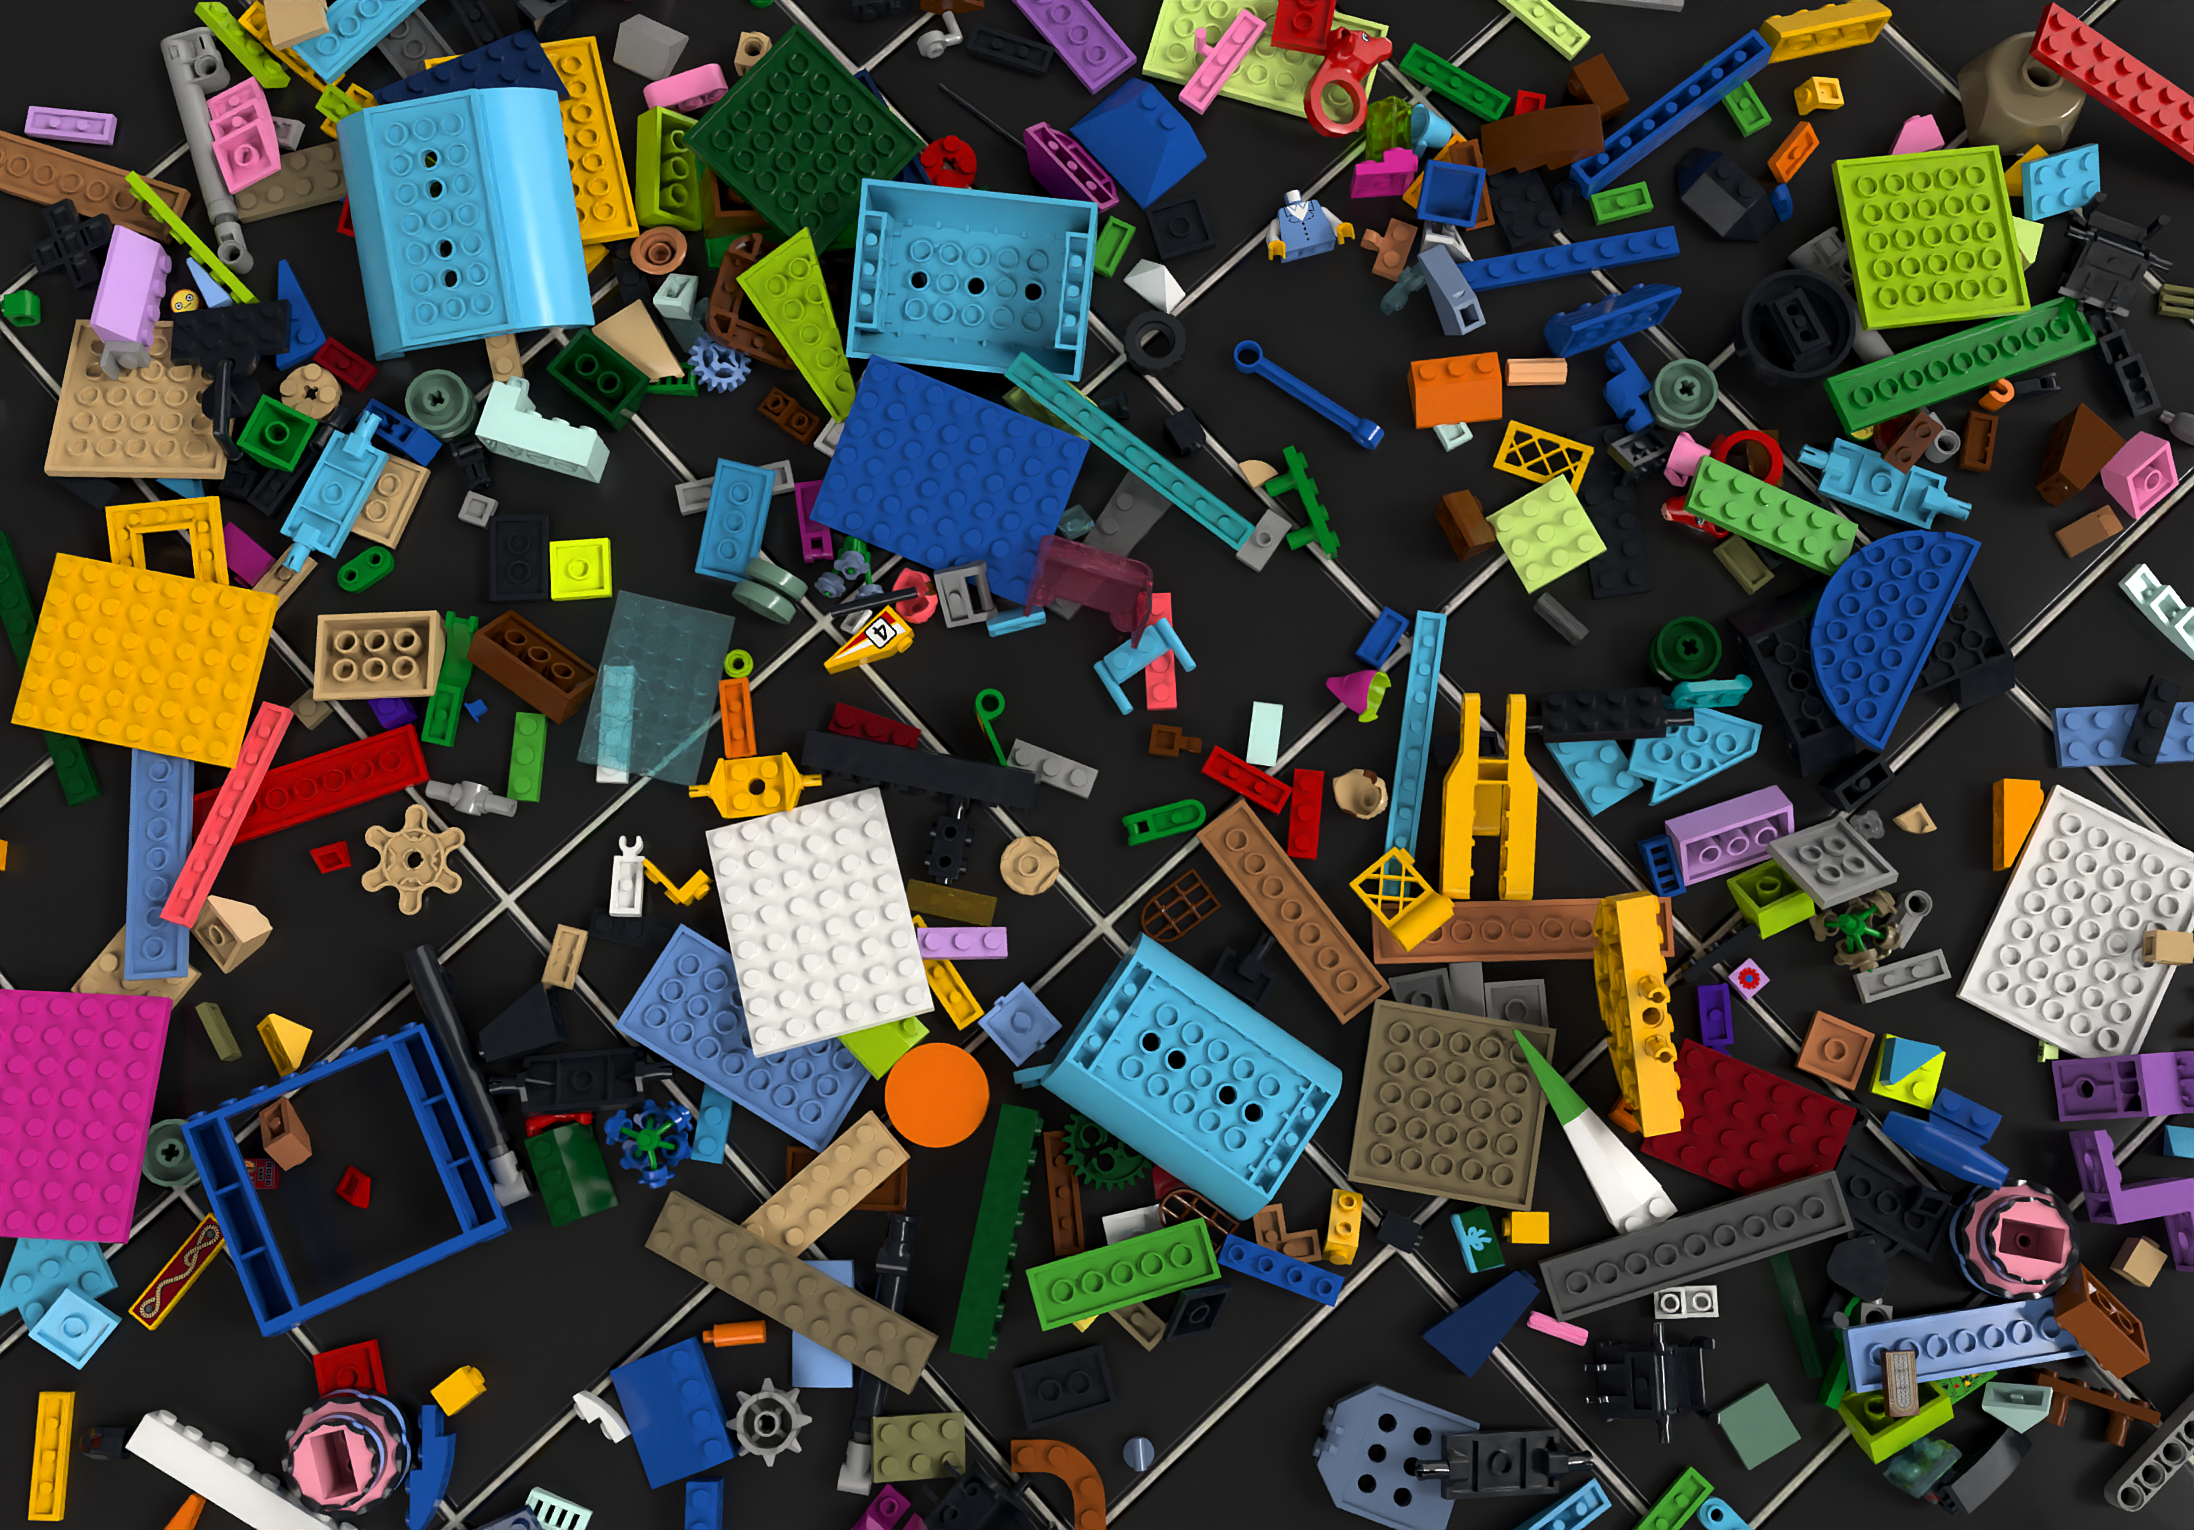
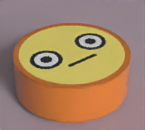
M182 289L173 295L171 308L174 313L203 309V302L194 291Z

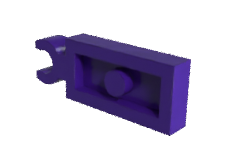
M1728 983L1696 985L1701 1045L1710 1046L1711 1049L1731 1057L1730 1053L1725 1050V1045L1734 1044Z

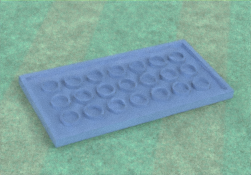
M682 923L614 1026L820 1154L827 1148L872 1075L837 1037L756 1058L753 1053L732 954Z

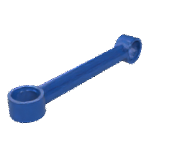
M1246 340L1236 346L1233 361L1235 367L1240 372L1246 374L1258 373L1349 432L1357 443L1367 449L1374 450L1383 438V430L1374 422L1365 418L1359 419L1263 357L1262 349L1258 343ZM1245 349L1253 350L1257 353L1258 360L1251 365L1243 364L1238 360L1239 353Z

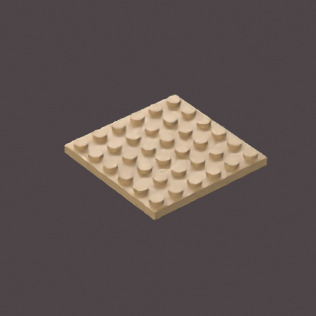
M76 319L44 471L48 476L224 479L228 458L213 437V420L208 419L202 412V394L214 380L210 379L200 364L175 367L170 361L173 321L155 322L153 331L154 342L148 351L152 357L149 368L137 367L129 369L121 366L118 379L110 380L99 365V355L104 350V343L90 326V320ZM230 418V438L232 437L235 418Z

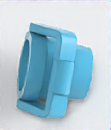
M1416 104L1406 121L1404 135L1408 141L1409 150L1412 149V154H1417L1418 159H1420L1426 147L1443 148L1450 139L1452 129L1449 122L1435 115L1432 110L1424 108L1423 104Z

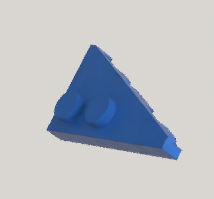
M286 259L279 262L278 300H289L292 305L290 353L276 354V365L281 371L317 354L328 339Z

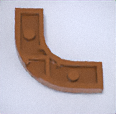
M1051 1438L1011 1439L1012 1473L1047 1472L1062 1478L1072 1491L1075 1510V1530H1106V1504L1103 1483L1094 1464L1079 1449L1066 1442Z

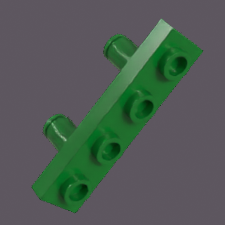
M1294 445L1283 449L1284 458L1289 468L1287 473L1265 481L1264 484L1270 498L1291 489L1298 490L1310 522L1308 526L1285 534L1291 550L1316 541L1320 543L1325 558L1328 561L1338 556L1336 548L1340 547V543L1335 531L1329 532L1325 522L1330 519L1324 504L1318 506L1314 495L1319 494L1314 479H1307L1303 470L1308 468L1302 451L1296 453Z

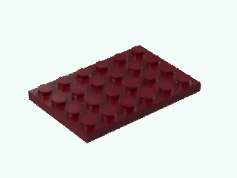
M1683 1038L1677 1052V1061L1673 1062L1674 1072H1677L1680 1080V1090H1677V1099L1681 1102L1684 1112V1118L1680 1119L1681 1131L1650 1137L1643 1136L1638 1150L1744 1195L1824 1170L1834 1169L1857 1109L1687 1038Z

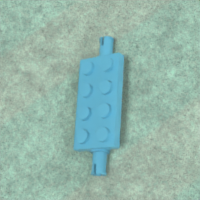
M365 410L363 412L364 414L354 433L350 432L348 435L335 430L280 530L283 535L294 541L286 559L282 563L284 567L300 574L309 553L315 550L334 559L337 557L390 458L387 453L371 446L370 440L382 419L373 413L370 414L369 411Z
M1837 437L1833 440L1828 453L1804 444L1799 452L1801 456L1797 458V462L1821 469L1822 474L1815 493L1916 530L1929 531L1935 515L1939 513L1964 522L1970 513L1967 509L1970 510L1972 507L1970 503L1947 496L1948 494L1944 491L1947 477L1914 465L1905 475L1879 457L1881 453Z

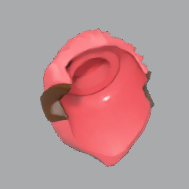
M904 568L893 585L892 591L916 586L918 598L894 603V610L907 622L915 624L926 622L935 612L936 605L938 604L936 584L927 574Z

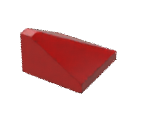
M350 1165L335 1193L350 1204L367 1209L371 1178Z

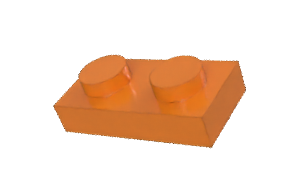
M1800 121L1767 162L1777 183L1787 184L1818 146L1819 141L1810 122Z

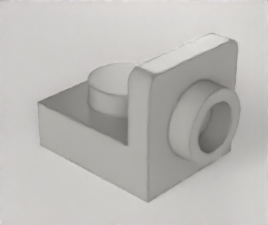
M106 341L104 350L99 355V365L110 380H117L121 366L129 369L137 367L149 368L152 357L141 342Z

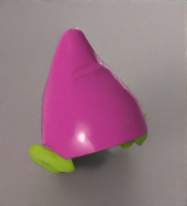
M1382 669L1378 671H1359L1342 677L1328 678L1326 681L1330 691L1348 708L1360 714L1358 720L1365 723L1378 718L1376 712L1380 707L1385 689L1391 687L1390 679Z

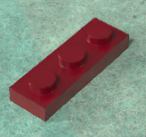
M840 702L837 703L828 728L831 732L914 748L917 747L922 733L921 729Z

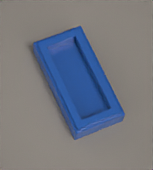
M1385 606L1354 656L1378 671L1411 621Z

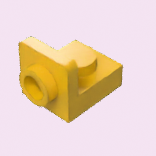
M1811 77L1794 90L1799 115H1807L1815 108L1837 110L1844 105L1838 78Z

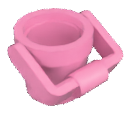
M1680 432L1669 457L1664 475L1673 486H1685L1688 477L1694 475L1699 458L1703 455L1710 457L1711 450L1697 444L1689 433Z

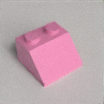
M2140 431L2127 441L2117 454L2100 470L2104 488L2136 520L2179 485L2169 441Z

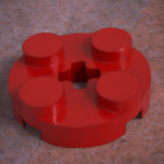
M949 135L946 138L938 139L932 142L920 157L921 164L934 186L968 189L974 182L977 171L975 153L967 143L959 140L957 136ZM944 162H955L954 170H943Z

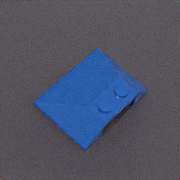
M1134 77L1130 78L1069 129V132L1143 211L1207 158L1190 124L1151 83Z

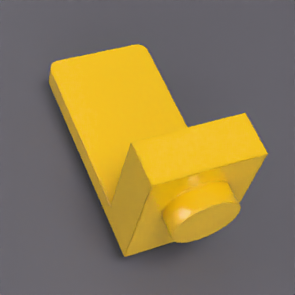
M645 858L641 862L647 868L644 874L655 884L661 881L668 888L664 893L676 905L682 902L689 906L695 899L701 900L711 889L709 885L713 880L702 870H699L679 890L650 860Z
M1340 1189L1333 1190L1328 1233L1321 1254L1323 1260H1328L1336 1265L1352 1264L1358 1248L1363 1202L1362 1194Z

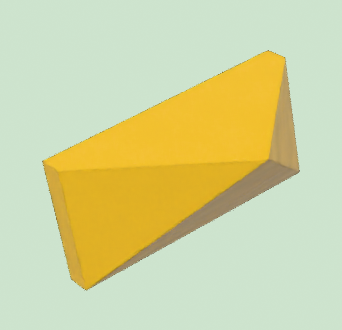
M274 1013L270 1014L256 1027L282 1078L293 1073L300 1066L313 1031Z

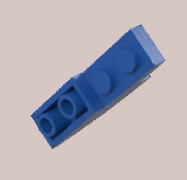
M438 1402L422 1405V1410L418 1415V1427L422 1430V1442L418 1447V1459L422 1462V1466L410 1470V1475L407 1476L405 1483L406 1493L410 1495V1507L406 1510L405 1522L406 1526L410 1527V1530H426L442 1502L453 1467L456 1433H444V1410Z

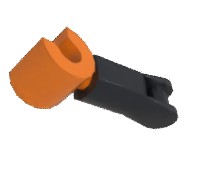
M2049 373L2011 382L2002 379L1988 385L1990 392L1978 402L1984 410L1996 411L2009 401L2052 396L2061 392L2062 389L2060 386L2057 387L2055 380L2058 377L2057 373ZM2041 383H2044L2045 389H2042Z

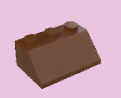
M2077 1263L2073 1273L2052 1299L2055 1312L2053 1313V1318L2062 1330L2067 1329L2074 1336L2076 1343L2084 1351L2088 1350L2094 1355L2098 1365L2104 1371L2109 1370L2119 1380L2150 1362L2142 1322L2083 1264Z

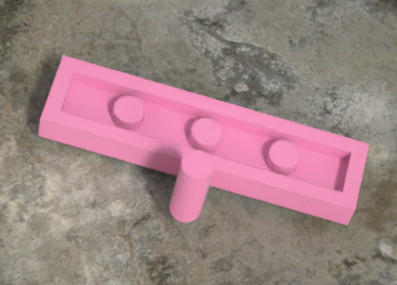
M1243 8L1214 49L1206 44V30L1204 28L1196 29L1194 49L1206 57V59L1179 94V101L1202 115L1266 30L1267 23Z

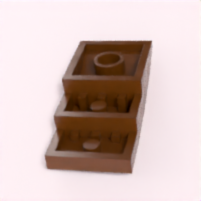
M1598 104L1542 109L1507 117L1480 126L1483 163L1488 176L1516 167L1517 171L1522 173L1547 164L1551 171L1605 152L1601 111Z

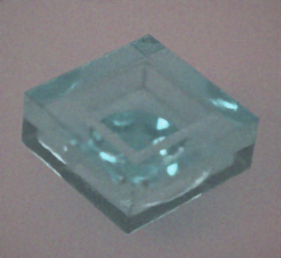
M1079 504L1064 511L1058 525L1059 530L1069 541L1095 529L1093 520Z

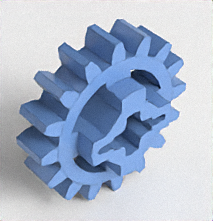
M707 332L693 342L695 346H692L688 352L693 357L687 362L689 365L695 366L691 375H699L701 377L698 381L699 385L706 382L708 383V391H711L716 386L719 393H723L727 388L732 392L737 388V385L740 386L746 381L744 377L751 371L746 366L752 361L751 358L745 357L744 354L722 345L719 346L720 344L709 337Z

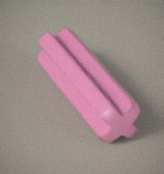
M1531 1311L1527 1320L1529 1327L1580 1346L1585 1345L1588 1338L1587 1330L1563 1321L1558 1323L1557 1319L1536 1311Z

